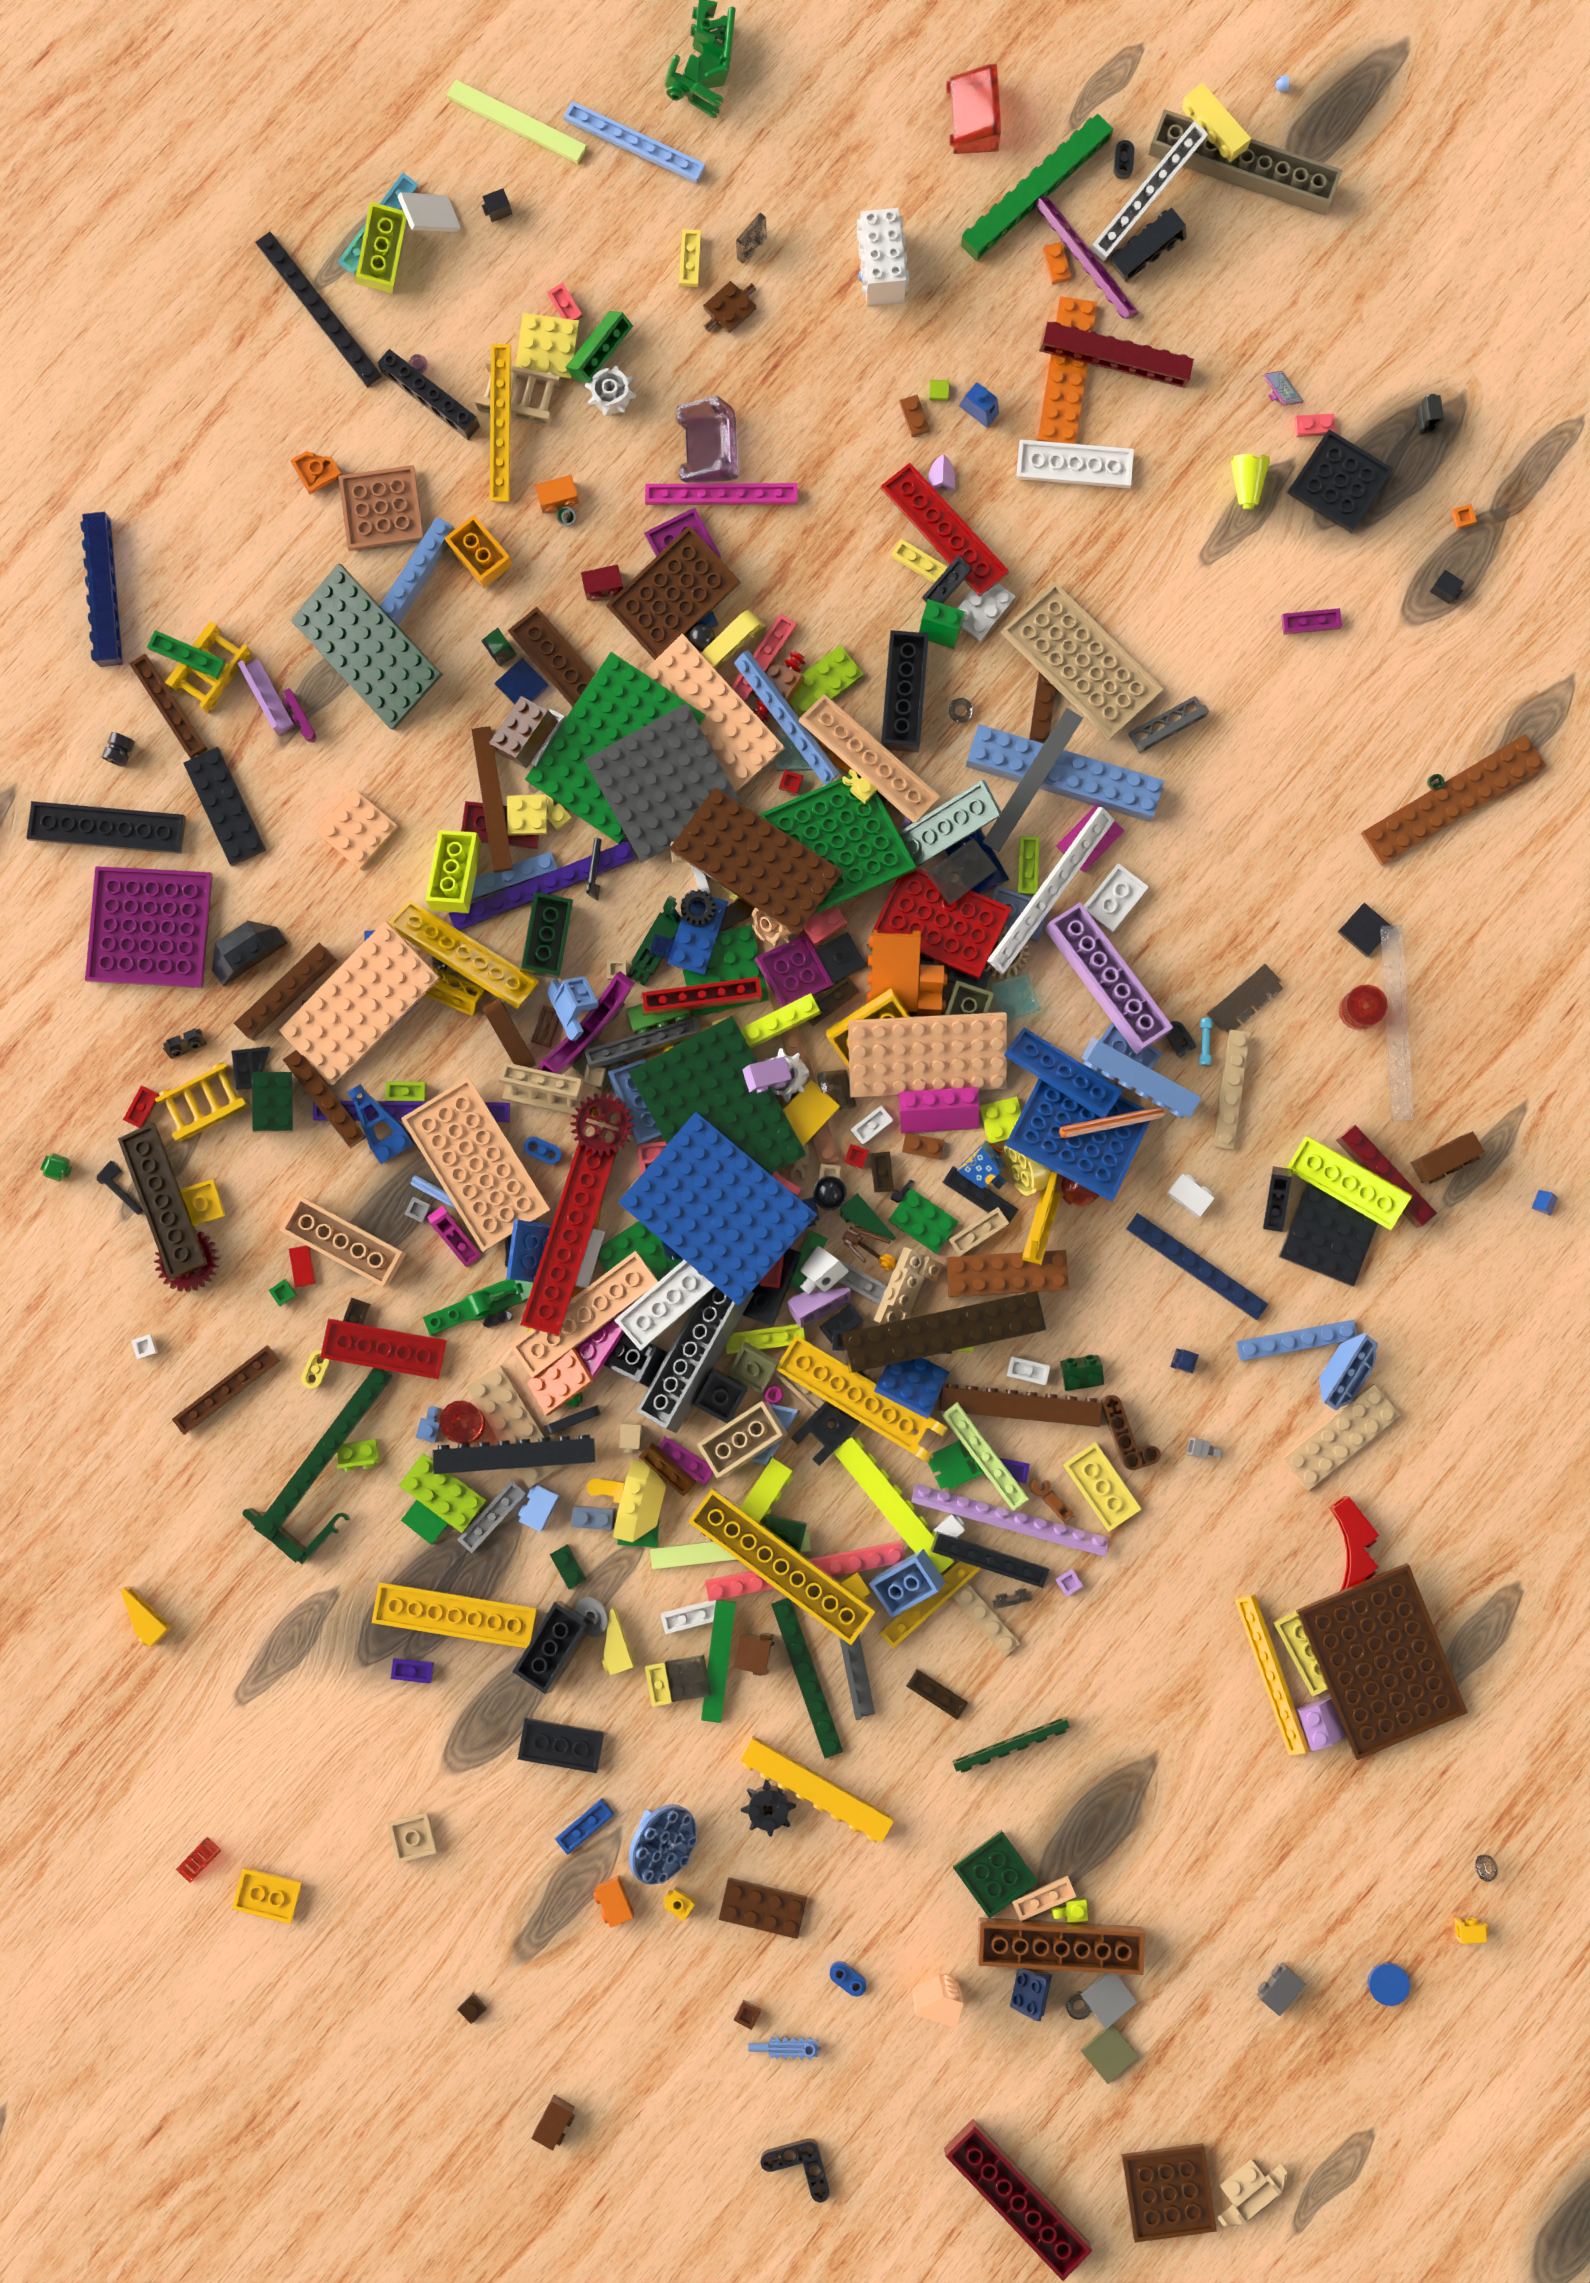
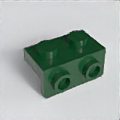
M1099 1355L1067 1358L1060 1361L1065 1391L1104 1385L1103 1365Z

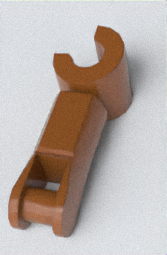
M1032 1479L1029 1484L1031 1492L1035 1495L1044 1496L1042 1499L1067 1525V1521L1071 1517L1074 1518L1075 1514L1053 1490L1050 1491L1051 1486L1048 1480L1042 1482L1043 1487L1039 1490L1038 1482ZM1062 1508L1066 1510L1063 1515L1059 1513Z

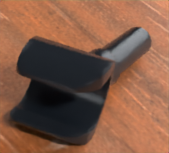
M910 1180L902 1188L901 1192L895 1189L890 1199L899 1203L906 1191L914 1184V1181Z

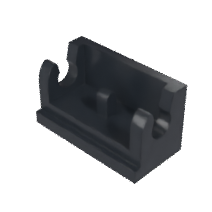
M850 1303L819 1326V1328L832 1344L833 1330L851 1331L864 1320Z

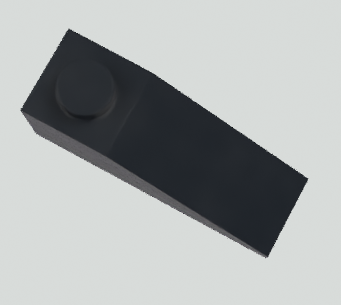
M1273 1166L1263 1229L1283 1232L1293 1169Z

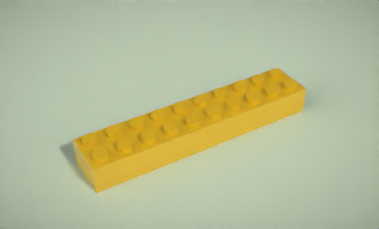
M715 1488L711 1489L688 1520V1523L850 1645H852L874 1615L875 1609Z

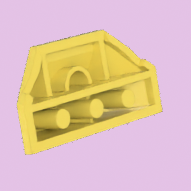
M632 1459L617 1513L613 1534L615 1539L633 1543L657 1527L666 1486L660 1476L645 1462Z

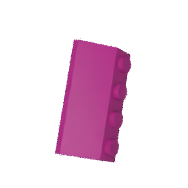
M978 1087L899 1092L901 1134L979 1129Z

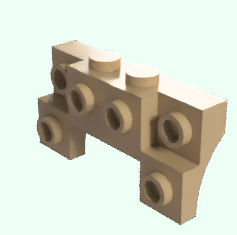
M904 1247L873 1320L881 1324H887L914 1318L915 1316L911 1315L910 1312L924 1278L937 1282L944 1264Z

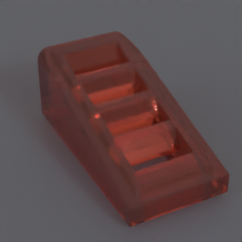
M206 1837L176 1870L191 1883L221 1852V1849L210 1838ZM197 1852H199L206 1859V1861ZM191 1859H193L200 1866V1868ZM186 1864L195 1872L194 1874L185 1866Z

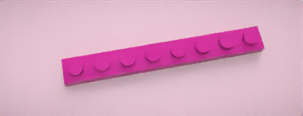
M797 483L645 484V504L797 505Z

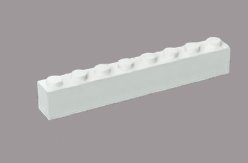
M1195 121L1191 124L1093 243L1090 250L1103 262L1208 136V133Z

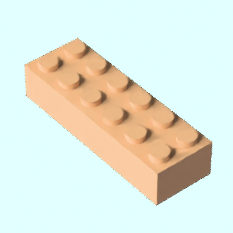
M298 1196L280 1228L281 1232L386 1288L389 1286L406 1255L402 1250L302 1196Z

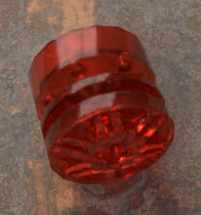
M1369 984L1360 985L1342 998L1339 1005V1016L1342 1022L1349 1028L1366 1030L1381 1021L1386 1015L1388 1008L1387 998L1376 986ZM1365 1003L1368 1004L1366 1009L1362 1007Z
M464 1400L448 1404L443 1409L439 1418V1425L443 1435L457 1444H472L478 1441L486 1427L485 1417L481 1410ZM461 1420H468L466 1428L460 1427L462 1425Z

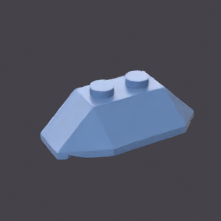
M1363 1333L1341 1343L1319 1377L1321 1399L1335 1411L1354 1400L1374 1368L1378 1343L1367 1334Z

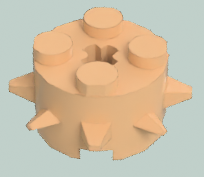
M755 908L753 910L752 916L755 924L752 926L756 935L761 940H768L773 946H777L781 938L789 943L787 936L792 933L758 909Z

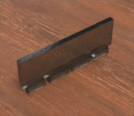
M1264 964L1206 1015L1212 1018V1021L1222 1032L1226 1030L1229 1033V1030H1237L1241 1026L1237 1019L1245 1023L1256 1013L1252 1006L1259 1011L1270 1001L1266 994L1274 998L1283 990V987L1279 984L1281 980Z

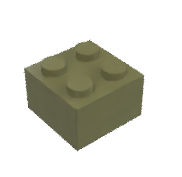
M956 981L945 1015L988 1013L994 993Z

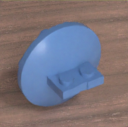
M669 1804L658 1808L654 1812L645 1809L629 1850L631 1872L641 1882L648 1885L663 1884L688 1864L689 1856L697 1843L695 1819L686 1808L677 1804Z

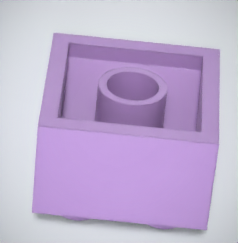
M1330 1697L1295 1708L1311 1751L1332 1746L1346 1737Z

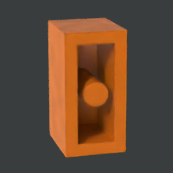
M572 475L535 484L543 513H554L557 509L564 506L572 508L579 503Z
M619 1875L596 1885L593 1894L596 1903L602 1906L603 1911L601 1914L605 1924L608 1923L610 1928L633 1919L635 1913Z

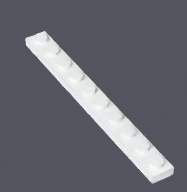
M1098 807L987 960L999 973L1004 974L1114 822V819L1104 808Z

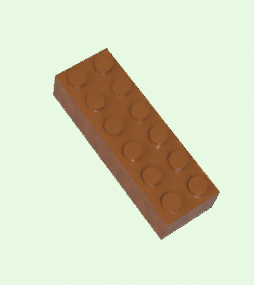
M1066 1250L1045 1251L1042 1265L1022 1260L1024 1252L946 1257L948 1298L1069 1290Z

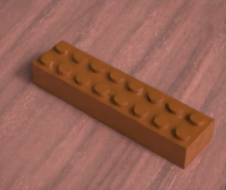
M979 1918L978 1966L1144 1975L1145 1932L1139 1926L1032 1920L1020 1921L996 1918Z

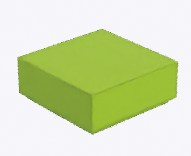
M930 380L929 401H948L949 380Z

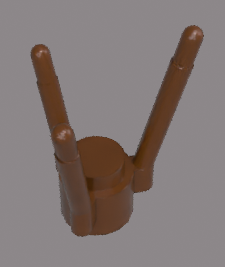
M857 1226L854 1228L849 1227L842 1237V1240L845 1241L843 1244L849 1247L863 1263H866V1259L854 1246L857 1247L859 1245L878 1259L881 1256L861 1242L863 1239L861 1234L888 1244L891 1243V1240L861 1230Z

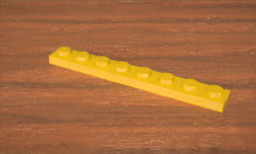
M491 344L490 502H510L511 345Z
M1252 1594L1238 1597L1234 1600L1288 1754L1307 1753L1310 1750L1256 1596Z

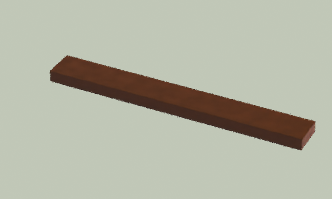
M491 726L474 728L471 730L493 872L513 870L495 750L489 744L493 738Z

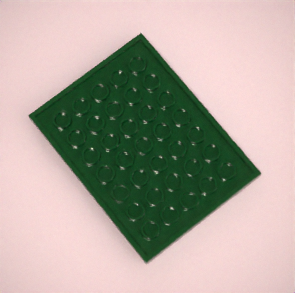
M733 1016L724 1019L628 1071L666 1144L673 1139L692 1115L697 1112L770 1175L807 1156L772 1088L769 1087L768 1091L757 1093V1091L749 1092L743 1069L750 1064L758 1062Z

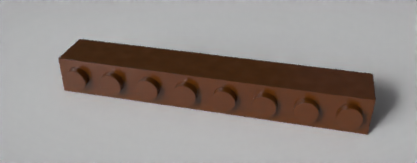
M946 1384V1387H942L939 1411H946L958 1402L966 1414L1100 1427L1102 1403H1097L1096 1398L1085 1397V1401H1077L1076 1396L1065 1395V1399H1057V1394L1046 1393L1045 1397H1037V1392L1026 1391V1395H1018L1017 1390L1006 1389V1393H998L997 1388L986 1387V1391H978L977 1386L966 1385V1389H958L957 1384Z

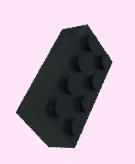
M554 1602L512 1672L542 1693L548 1694L552 1692L594 1622L564 1602Z

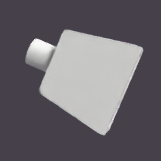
M817 1246L801 1268V1273L807 1279L800 1288L808 1295L815 1287L826 1292L847 1274L848 1270L838 1259L820 1246Z

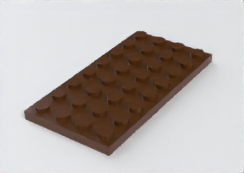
M714 787L669 848L672 853L797 936L843 875L842 870L716 787Z

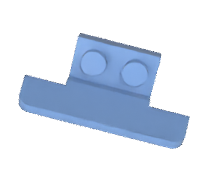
M585 976L563 980L561 985L558 980H553L547 990V994L568 1038L574 1041L583 1033L577 1019L579 1012L598 1008V1001Z

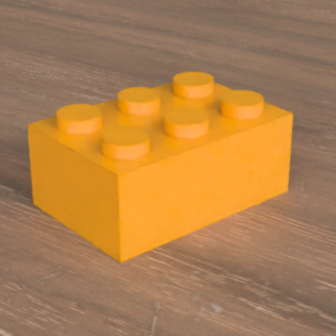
M475 515L471 516L444 538L448 548L483 589L513 566L510 556Z

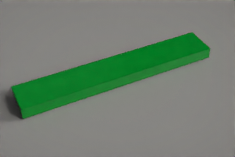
M716 1599L701 1721L721 1723L736 1607V1602Z

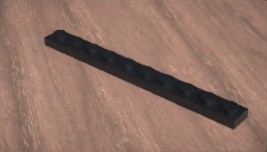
M268 232L255 242L257 247L364 385L368 387L381 378V373L274 235Z

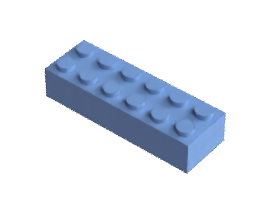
M1093 1037L1081 1056L1085 1060L1084 1064L1095 1071L1099 1068L1102 1069L1101 1074L1113 1081L1115 1078H1118L1119 1084L1130 1090L1133 1087L1136 1088L1135 1093L1148 1100L1151 1096L1153 1103L1164 1109L1169 1106V1111L1182 1119L1184 1116L1188 1118L1192 1116L1202 1098Z

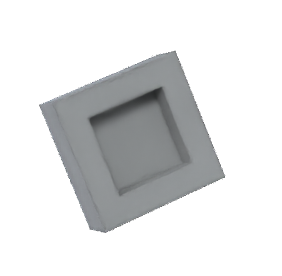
M412 1197L405 1215L424 1223L432 1205Z

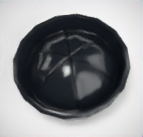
M826 1176L815 1184L813 1198L820 1208L835 1210L845 1203L847 1189L839 1178Z

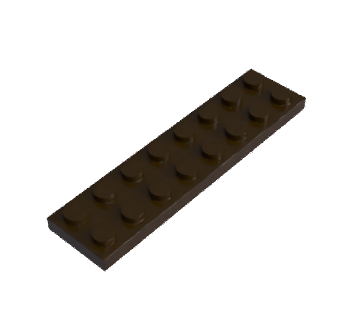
M150 1123L118 1138L169 1280L173 1281L208 1265L156 1124Z

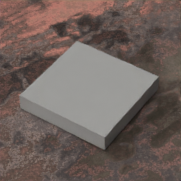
M1104 1973L1080 1994L1104 2029L1111 2026L1137 2003L1119 1976L1114 1973Z

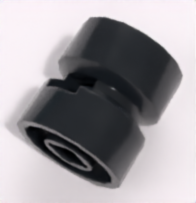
M111 732L107 741L109 746L105 747L101 758L112 764L125 767L129 759L127 753L132 751L135 741L122 734Z

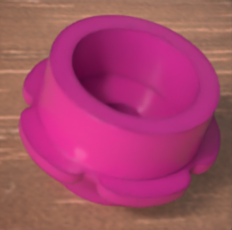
M770 1385L764 1391L765 1400L769 1404H778L782 1401L784 1392L777 1385Z

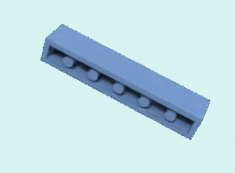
M439 517L435 518L380 604L398 626L448 549L444 538L454 531V527Z

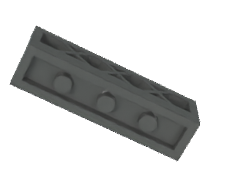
M1193 696L1130 731L1128 735L1140 754L1205 718L1209 710L1206 705L1201 706L1196 696ZM1194 703L1196 710L1186 713V706ZM1171 714L1181 715V718L1173 723L1168 722ZM1153 724H1165L1164 728L1157 732L1151 731ZM1144 732L1148 736L1138 741L1135 734Z
M858 1635L852 1645L839 1637L855 1719L861 1720L864 1716L875 1714L860 1635Z

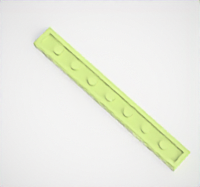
M458 80L454 81L447 94L449 100L576 164L579 163L587 149L585 144Z
M809 1530L805 1531L800 1552L811 1551ZM714 1541L650 1548L652 1569L737 1560Z

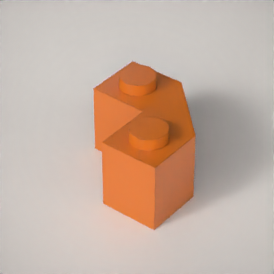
M920 965L917 1017L941 1016V1012H945L946 1001L942 1000L943 985H947V974L944 973V966Z

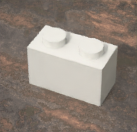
M1182 1174L1177 1178L1166 1195L1196 1218L1201 1217L1214 1199L1211 1196L1212 1192L1204 1186H1198L1195 1183L1196 1180L1189 1174H1186V1176Z

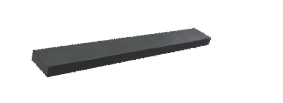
M1066 708L1002 810L1003 815L997 818L985 837L984 844L1000 852L1083 720V717Z

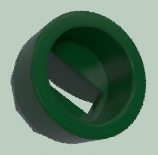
M1440 774L1431 775L1427 780V785L1433 790L1441 789L1444 785V778ZM1438 779V783L1431 784L1432 781Z

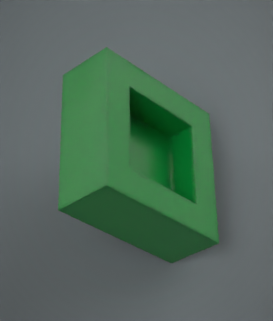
M287 1279L282 1280L268 1290L279 1307L297 1296Z

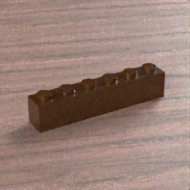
M319 942L239 1017L234 1024L247 1038L253 1041L324 974L337 959Z

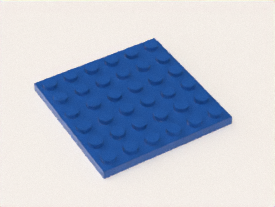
M1039 1078L1005 1146L1113 1202L1150 1121L1062 1138L1059 1133L1062 1126L1101 1119V1117ZM1120 1096L1106 1117L1145 1109Z

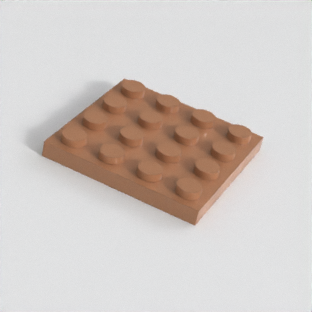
M414 465L338 476L349 551L416 542L423 539L424 533Z

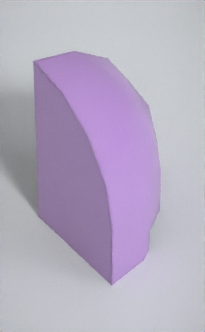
M943 454L933 463L929 472L928 483L935 490L938 487L951 491L955 490V472L950 460Z

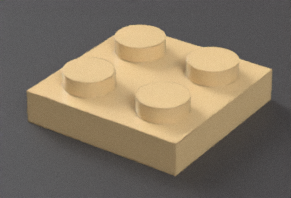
M428 1811L387 1823L397 1863L437 1853Z

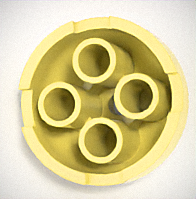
M1004 1146L1006 1168L1008 1173L1012 1172L1017 1182L1014 1184L1015 1187L1024 1195H1031L1045 1189L1051 1172L1054 1171Z

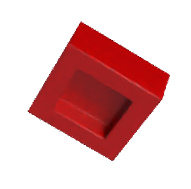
M784 770L779 790L797 795L803 775Z
M850 1144L844 1163L862 1169L869 1150Z

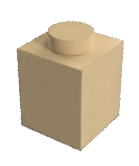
M622 1423L619 1448H624V1452L636 1453V1449H641L642 1425Z

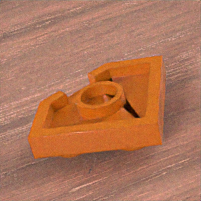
M306 451L290 460L309 495L339 479L338 476L342 475L332 457H322Z

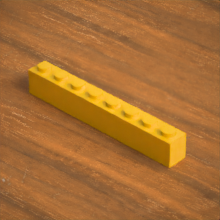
M752 1736L740 1758L745 1768L761 1772L760 1776L768 1781L773 1779L778 1782L777 1786L785 1791L792 1790L800 1800L806 1801L807 1799L813 1803L812 1806L821 1812L824 1810L828 1811L833 1819L841 1822V1820L847 1822L850 1829L855 1832L860 1830L866 1833V1838L875 1843L877 1840L881 1843L883 1842L894 1822L893 1817L754 1736Z

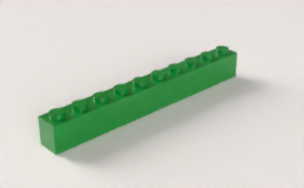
M1099 114L1087 119L1080 130H1075L1066 143L1062 142L1054 154H1049L1044 159L1043 164L1033 168L1026 179H1021L1012 192L1008 191L1000 203H995L985 216L982 215L978 218L971 229L967 228L963 232L961 247L975 261H978L1037 207L1035 202L1039 197H1048L1112 138L1113 128Z

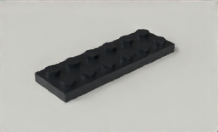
M216 747L184 762L186 771L230 866H234L266 851L265 845L220 748Z

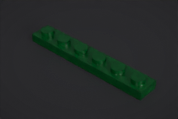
M1063 1717L955 1759L952 1762L956 1772H967L975 1764L984 1765L991 1762V1758L996 1756L999 1758L1005 1757L1010 1754L1009 1751L1016 1748L1018 1751L1029 1747V1743L1034 1741L1036 1743L1046 1741L1049 1735L1055 1734V1736L1064 1734L1070 1726L1067 1719Z

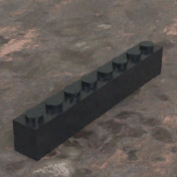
M590 1434L578 1435V1439L570 1440V1436H560L558 1441H550V1437L538 1438V1442L530 1443V1439H520L518 1444H510V1440L498 1441V1445L490 1446V1442H479L478 1447H470V1443L458 1444V1448L451 1449L450 1445H438V1450H433L434 1474L596 1462L595 1438H590Z

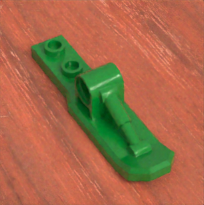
M505 1279L468 1294L460 1302L423 1317L429 1335L436 1334L465 1321L481 1320L528 1300L533 1283Z

